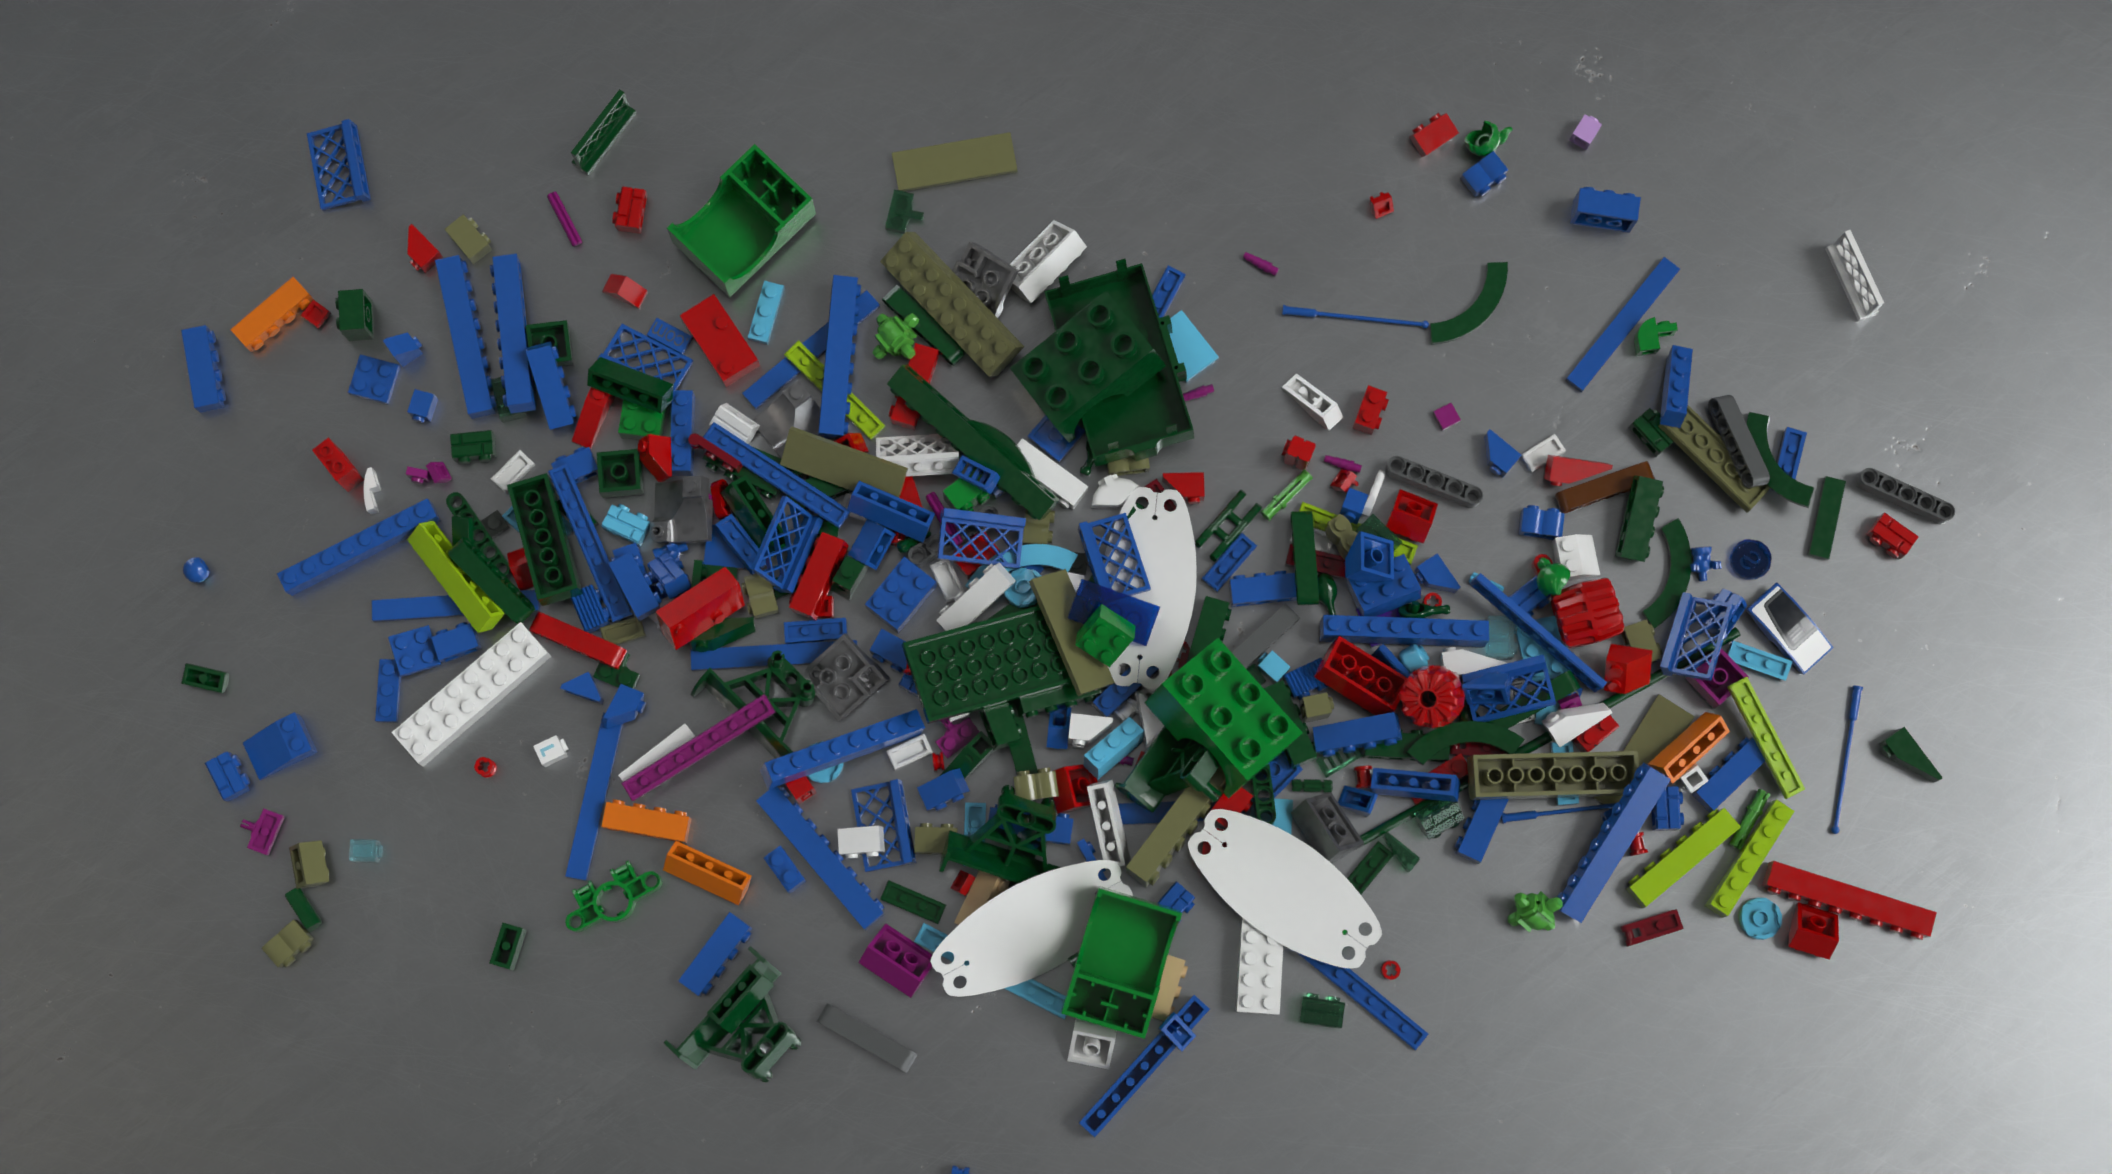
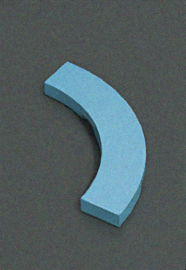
M1047 544L1022 545L1020 568L1030 565H1042L1059 570L1066 569L1069 572L1078 554ZM1011 549L1002 555L1007 563H1015L1016 556ZM997 555L993 556L989 560H994L997 557ZM989 565L980 566L970 577L965 587L970 589L969 583L976 577L978 579L982 578L985 575L983 570ZM1004 567L1008 572L1016 570L1014 568Z

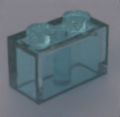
M1488 616L1485 621H1489V642L1486 644V657L1496 660H1512L1514 655H1517L1518 650L1517 642H1514L1517 625L1506 616Z

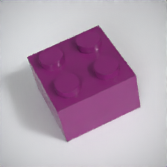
M1721 648L1711 681L1686 677L1685 679L1715 709L1731 695L1727 686L1744 677H1750ZM1705 662L1698 666L1696 670L1698 673L1707 674L1709 665Z

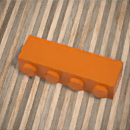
M292 277L230 330L250 352L260 349L264 345V341L269 337L275 336L284 324L292 322L296 317L295 315L301 310H305L313 298Z
M1705 712L1651 760L1648 765L1671 779L1669 783L1673 784L1722 740L1730 730L1721 715Z
M613 799L612 803L606 802L601 825L604 829L687 844L692 819L687 816L686 812L675 810L674 814L666 813L667 809L654 807V810L645 809L646 805L633 803V806H627L625 801Z
M678 841L674 842L667 853L663 871L738 906L748 891L752 875Z

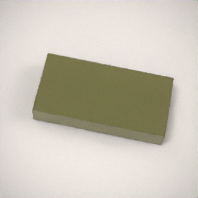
M637 617L600 628L602 638L616 645L646 636L642 620L639 621Z

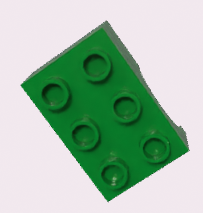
M754 144L720 176L716 191L694 216L681 224L675 225L672 222L667 227L673 244L727 296L731 297L816 215L813 199Z
M1219 638L1165 680L1145 701L1147 707L1177 741L1183 738L1195 740L1214 755L1221 765L1226 778V788L1223 793L1228 798L1285 751L1303 733Z
M1098 886L1063 1002L1062 1014L1145 1039L1160 990V983L1169 949L1182 912L1171 907Z

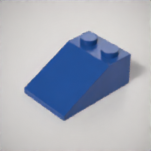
M296 712L275 721L243 742L259 780L318 753L301 715Z

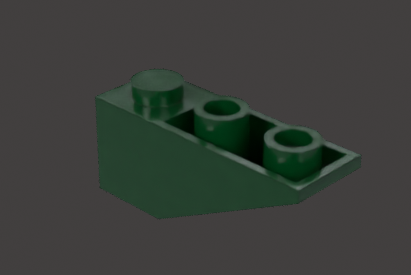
M980 731L940 776L960 768L966 780L994 752L989 738Z

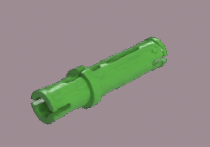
M1303 469L1278 495L1272 497V501L1260 512L1262 516L1270 521L1281 509H1285L1287 507L1286 504L1313 479L1310 473ZM1298 482L1300 483L1294 490L1288 493ZM1283 497H1285L1275 508H1273Z
M1762 789L1757 790L1752 803L1746 807L1747 812L1740 823L1741 828L1735 832L1729 843L1731 846L1734 845V848L1742 850L1758 817L1763 814L1762 809L1771 796L1769 793Z

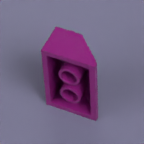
M885 924L870 942L858 962L910 998H912L933 968L930 962L931 953L888 924Z

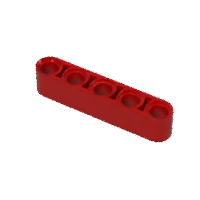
M539 611L529 628L530 632L615 669H619L627 653L626 649Z

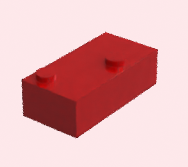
M712 294L680 315L683 324L725 387H728L760 366L757 357L715 294Z
M724 567L655 612L662 634L677 650L714 625L723 622L726 617L745 606L739 582Z
M1338 636L1329 646L1314 676L1374 715L1391 713L1396 710L1400 701V691L1407 677L1341 636Z

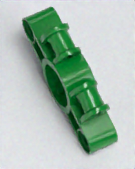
M627 860L626 864L617 869H610L614 881L605 882L596 889L590 880L587 885L577 890L573 889L572 893L580 908L567 915L565 920L567 928L574 932H582L602 920L618 923L628 919L635 909L636 902L662 887L663 881L661 876L654 871L638 876L631 862ZM655 876L657 878L656 885L648 887L647 879ZM612 887H621L625 890L623 893L629 900L628 907L625 912H619L616 917H608L603 913L605 910L600 905V898L603 892L606 893L613 890ZM578 916L581 918V925L574 928L571 923L573 918Z

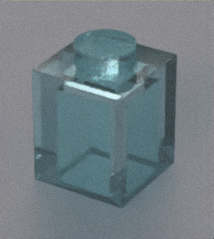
M350 839L349 861L379 863V859L383 856V845H380V841Z

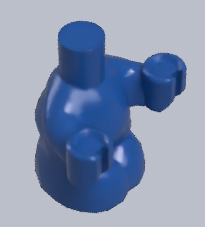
M670 542L663 547L652 549L655 559H659L661 555L669 553L681 569L684 568L682 561H680V554L688 550L686 543L677 545Z
M1712 546L1691 548L1693 555L1691 572L1698 573L1699 581H1707V572L1710 569H1722L1721 561L1711 560Z

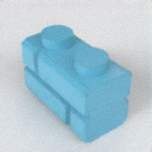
M612 504L602 522L601 527L603 530L631 543H637L641 547L650 530V522L647 521L648 517L639 512L634 515L629 512L630 509L622 504H619L618 507Z

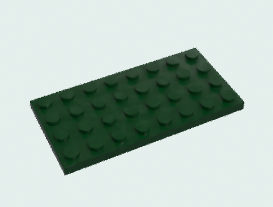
M1040 606L902 643L927 724L1072 684Z

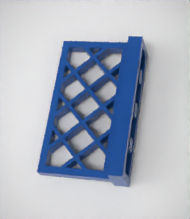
M350 119L341 121L342 124L307 133L320 209L322 210L359 200L363 202L371 200L357 125ZM342 130V137L338 143L331 139L335 132ZM323 136L325 140L320 148L316 147L314 138ZM329 141L336 144L331 155L324 151ZM340 148L346 152L342 162L335 158ZM322 153L329 157L323 167L318 165V159ZM333 160L340 163L334 174L327 170ZM344 166L349 169L350 173L346 180L338 177ZM325 172L332 175L327 185L322 184L321 181ZM336 179L343 182L338 192L330 189ZM347 186L352 187L354 196L347 198L342 196ZM328 191L336 194L332 202L325 203V196Z
M621 324L604 353L599 355V357L629 368L632 367L628 366L627 360L638 357L641 366L633 367L632 369L642 370L645 373V369L656 366L658 375L653 377L663 380L662 378L674 375L675 383L673 390H677L693 364V359L624 324ZM625 331L632 335L633 340L621 343L620 336ZM646 342L650 345L651 349L639 352L637 344ZM635 345L637 353L625 356L623 347ZM621 349L622 357L613 358L609 356L612 350ZM664 351L667 353L668 359L657 361L655 353ZM652 354L654 362L643 365L641 356ZM682 360L686 362L684 368L675 370L674 361ZM670 363L672 371L661 374L659 365Z
M782 496L751 570L771 583L776 591L780 593H793L824 520L819 516L811 515L787 496ZM786 504L789 505L791 512L788 516H785L784 512ZM798 515L804 516L800 526L797 518ZM792 518L794 528L788 530L786 520ZM781 522L783 533L777 534L776 527ZM795 532L796 537L793 544H791L789 534ZM784 536L786 547L780 548L778 538ZM770 541H773L775 551L770 553L768 545ZM787 550L788 556L786 558V561L783 563L781 552ZM776 555L778 565L773 567L771 556ZM763 559H765L767 569L764 571L759 568ZM779 569L780 575L776 580L774 570Z
M950 508L941 510L937 559L981 565L1001 563L1006 568H1020L1023 529L1026 518ZM946 523L954 524L959 531L950 537L945 531ZM968 526H974L979 532L972 540L964 532V529ZM989 528L995 529L999 534V537L993 542L984 534ZM1009 531L1018 532L1017 541L1012 545L1004 536ZM960 532L968 541L962 548H959L952 540ZM980 535L988 543V546L981 551L973 543ZM1000 538L1008 546L1001 554L993 545ZM948 542L957 550L952 556L943 555L944 545ZM969 544L977 552L973 558H967L962 552ZM989 547L997 555L992 561L987 560L982 554ZM1011 549L1016 556L1015 563H1007L1002 555Z
M1126 513L1087 523V521L1079 523L1078 533L1103 605L1151 590ZM1123 519L1125 528L1122 533L1111 528L1115 521ZM1101 526L1107 530L1104 536L1100 538L1094 534L1092 528ZM1109 531L1120 536L1115 545L1104 540ZM1122 538L1131 543L1128 552L1118 547ZM1102 543L1113 548L1109 557L1100 553L1099 548ZM1115 550L1126 555L1122 564L1111 559ZM1128 557L1136 560L1137 567L1135 570L1124 566ZM1108 562L1119 567L1115 576L1106 572L1105 568ZM1121 569L1132 574L1128 583L1117 578ZM1134 576L1143 580L1144 587L1136 588L1130 585ZM1115 581L1125 586L1122 593L1114 595L1112 586Z
M1683 592L1660 664L1663 674L1667 676L1676 674L1711 681L1734 605L1732 603L1692 597L1691 593ZM1696 604H1702L1707 607V610L1699 615L1694 611ZM1719 608L1727 609L1725 615L1718 619L1713 613ZM1711 614L1715 621L1704 626L1700 619ZM1698 621L1702 628L1691 634L1688 630L1689 626ZM1718 625L1721 629L1720 633L1711 638L1707 630ZM1705 632L1709 640L1698 645L1694 638ZM1692 640L1696 647L1685 653L1683 649L1684 644ZM1712 643L1715 647L1714 652L1705 656L1701 649ZM1700 651L1703 658L1693 664L1689 656ZM1686 658L1690 666L1683 670L1677 669L1678 662ZM1707 662L1709 665L1707 674L1698 673L1696 668Z
M1544 654L1462 675L1464 683L1495 671L1509 673L1511 684L1517 678L1525 680L1521 689L1511 685V689L1517 692V695L1513 701H1510V705L1505 711L1495 709L1497 705L1476 704L1474 706V704H1469L1473 721L1487 722L1556 705ZM1544 672L1545 678L1541 684L1531 680L1535 674ZM1529 683L1538 687L1533 696L1524 692ZM1543 690L1550 694L1551 699L1540 701L1537 699V696ZM1521 695L1530 699L1526 706L1521 707L1516 704ZM1480 705L1489 709L1485 716H1476V711Z
M895 779L890 780V782L851 789L857 827H867L862 823L861 817L865 811H868L875 816L869 826H873L877 819L886 824L884 835L889 827L894 829L897 835L892 843L884 838V841L890 847L884 856L879 853L882 859L878 865L870 867L869 857H866V854H862L865 872L917 863L902 780ZM888 787L889 796L884 802L876 795L881 788ZM866 792L871 795L865 806L858 802L857 793ZM874 798L883 804L877 814L868 809ZM886 806L893 812L889 822L880 817ZM893 848L899 851L901 861L892 862L887 858Z

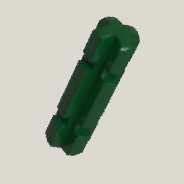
M929 530V532H928V534H927L925 540L931 536L930 530ZM906 537L904 541L901 540L896 546L900 553H905L910 550V547L912 548L921 542L911 537Z
M1293 779L1292 791L1321 792L1323 790V792H1332L1333 782L1332 780L1321 782L1319 779H1304V781Z

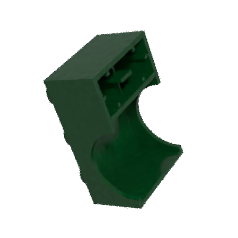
M1106 290L1010 367V370L1057 430L1070 443L1076 438L1074 432L1078 422L1094 405L1117 394H1124L1128 397L1166 365Z

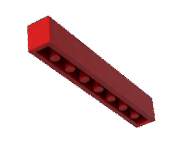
M1776 861L1768 863L1762 887L1768 888L1767 892L1780 895L1781 892L1787 894L1791 900L1800 901L1803 899L1809 901L1808 905L1821 908L1822 905L1828 907V911L1841 914V912L1849 914L1851 919L1861 921L1863 918L1869 920V924L1882 927V925L1890 927L1889 930L1902 934L1904 931L1910 933V937L1918 940L1931 937L1937 914L1935 911Z

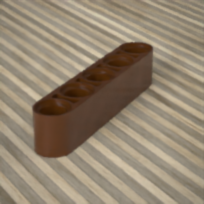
M1645 461L1556 493L1555 497L1561 513L1565 514L1630 491L1634 475L1655 479L1649 462Z

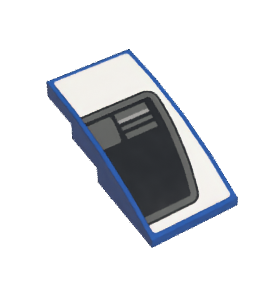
M1778 583L1770 587L1746 609L1768 640L1775 643L1784 657L1793 661V665L1800 674L1807 673L1834 648L1807 613Z

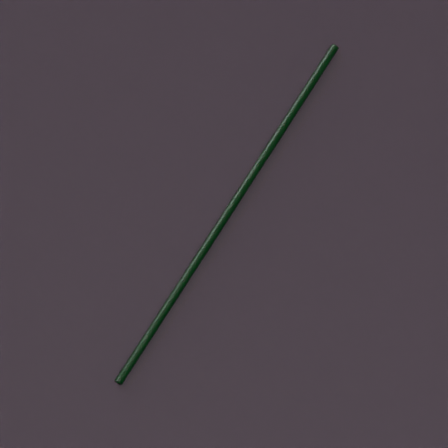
M1736 627L1723 640L1722 646L1741 636ZM1711 643L1701 650L1706 656L1713 652L1715 647ZM1697 651L1689 656V659L1693 663L1703 656L1700 651ZM1685 658L1678 662L1677 669L1690 665L1688 660ZM1659 669L1651 674L1650 684L1626 694L1616 693L1600 703H1604L1610 709L1668 676L1664 675L1662 670ZM1546 732L1520 746L1514 754H1529L1553 740L1549 733ZM1468 776L1460 780L1459 792L1469 787ZM1425 799L1365 832L1360 837L1365 843L1364 845L1443 801Z

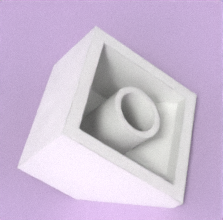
M1574 534L1557 537L1551 542L1555 563L1563 564L1570 570L1568 581L1600 576L1592 535Z
M1071 713L1068 744H1072L1073 748L1084 749V746H1089L1112 728L1113 718Z
M1076 1018L1067 1061L1109 1070L1117 1030Z

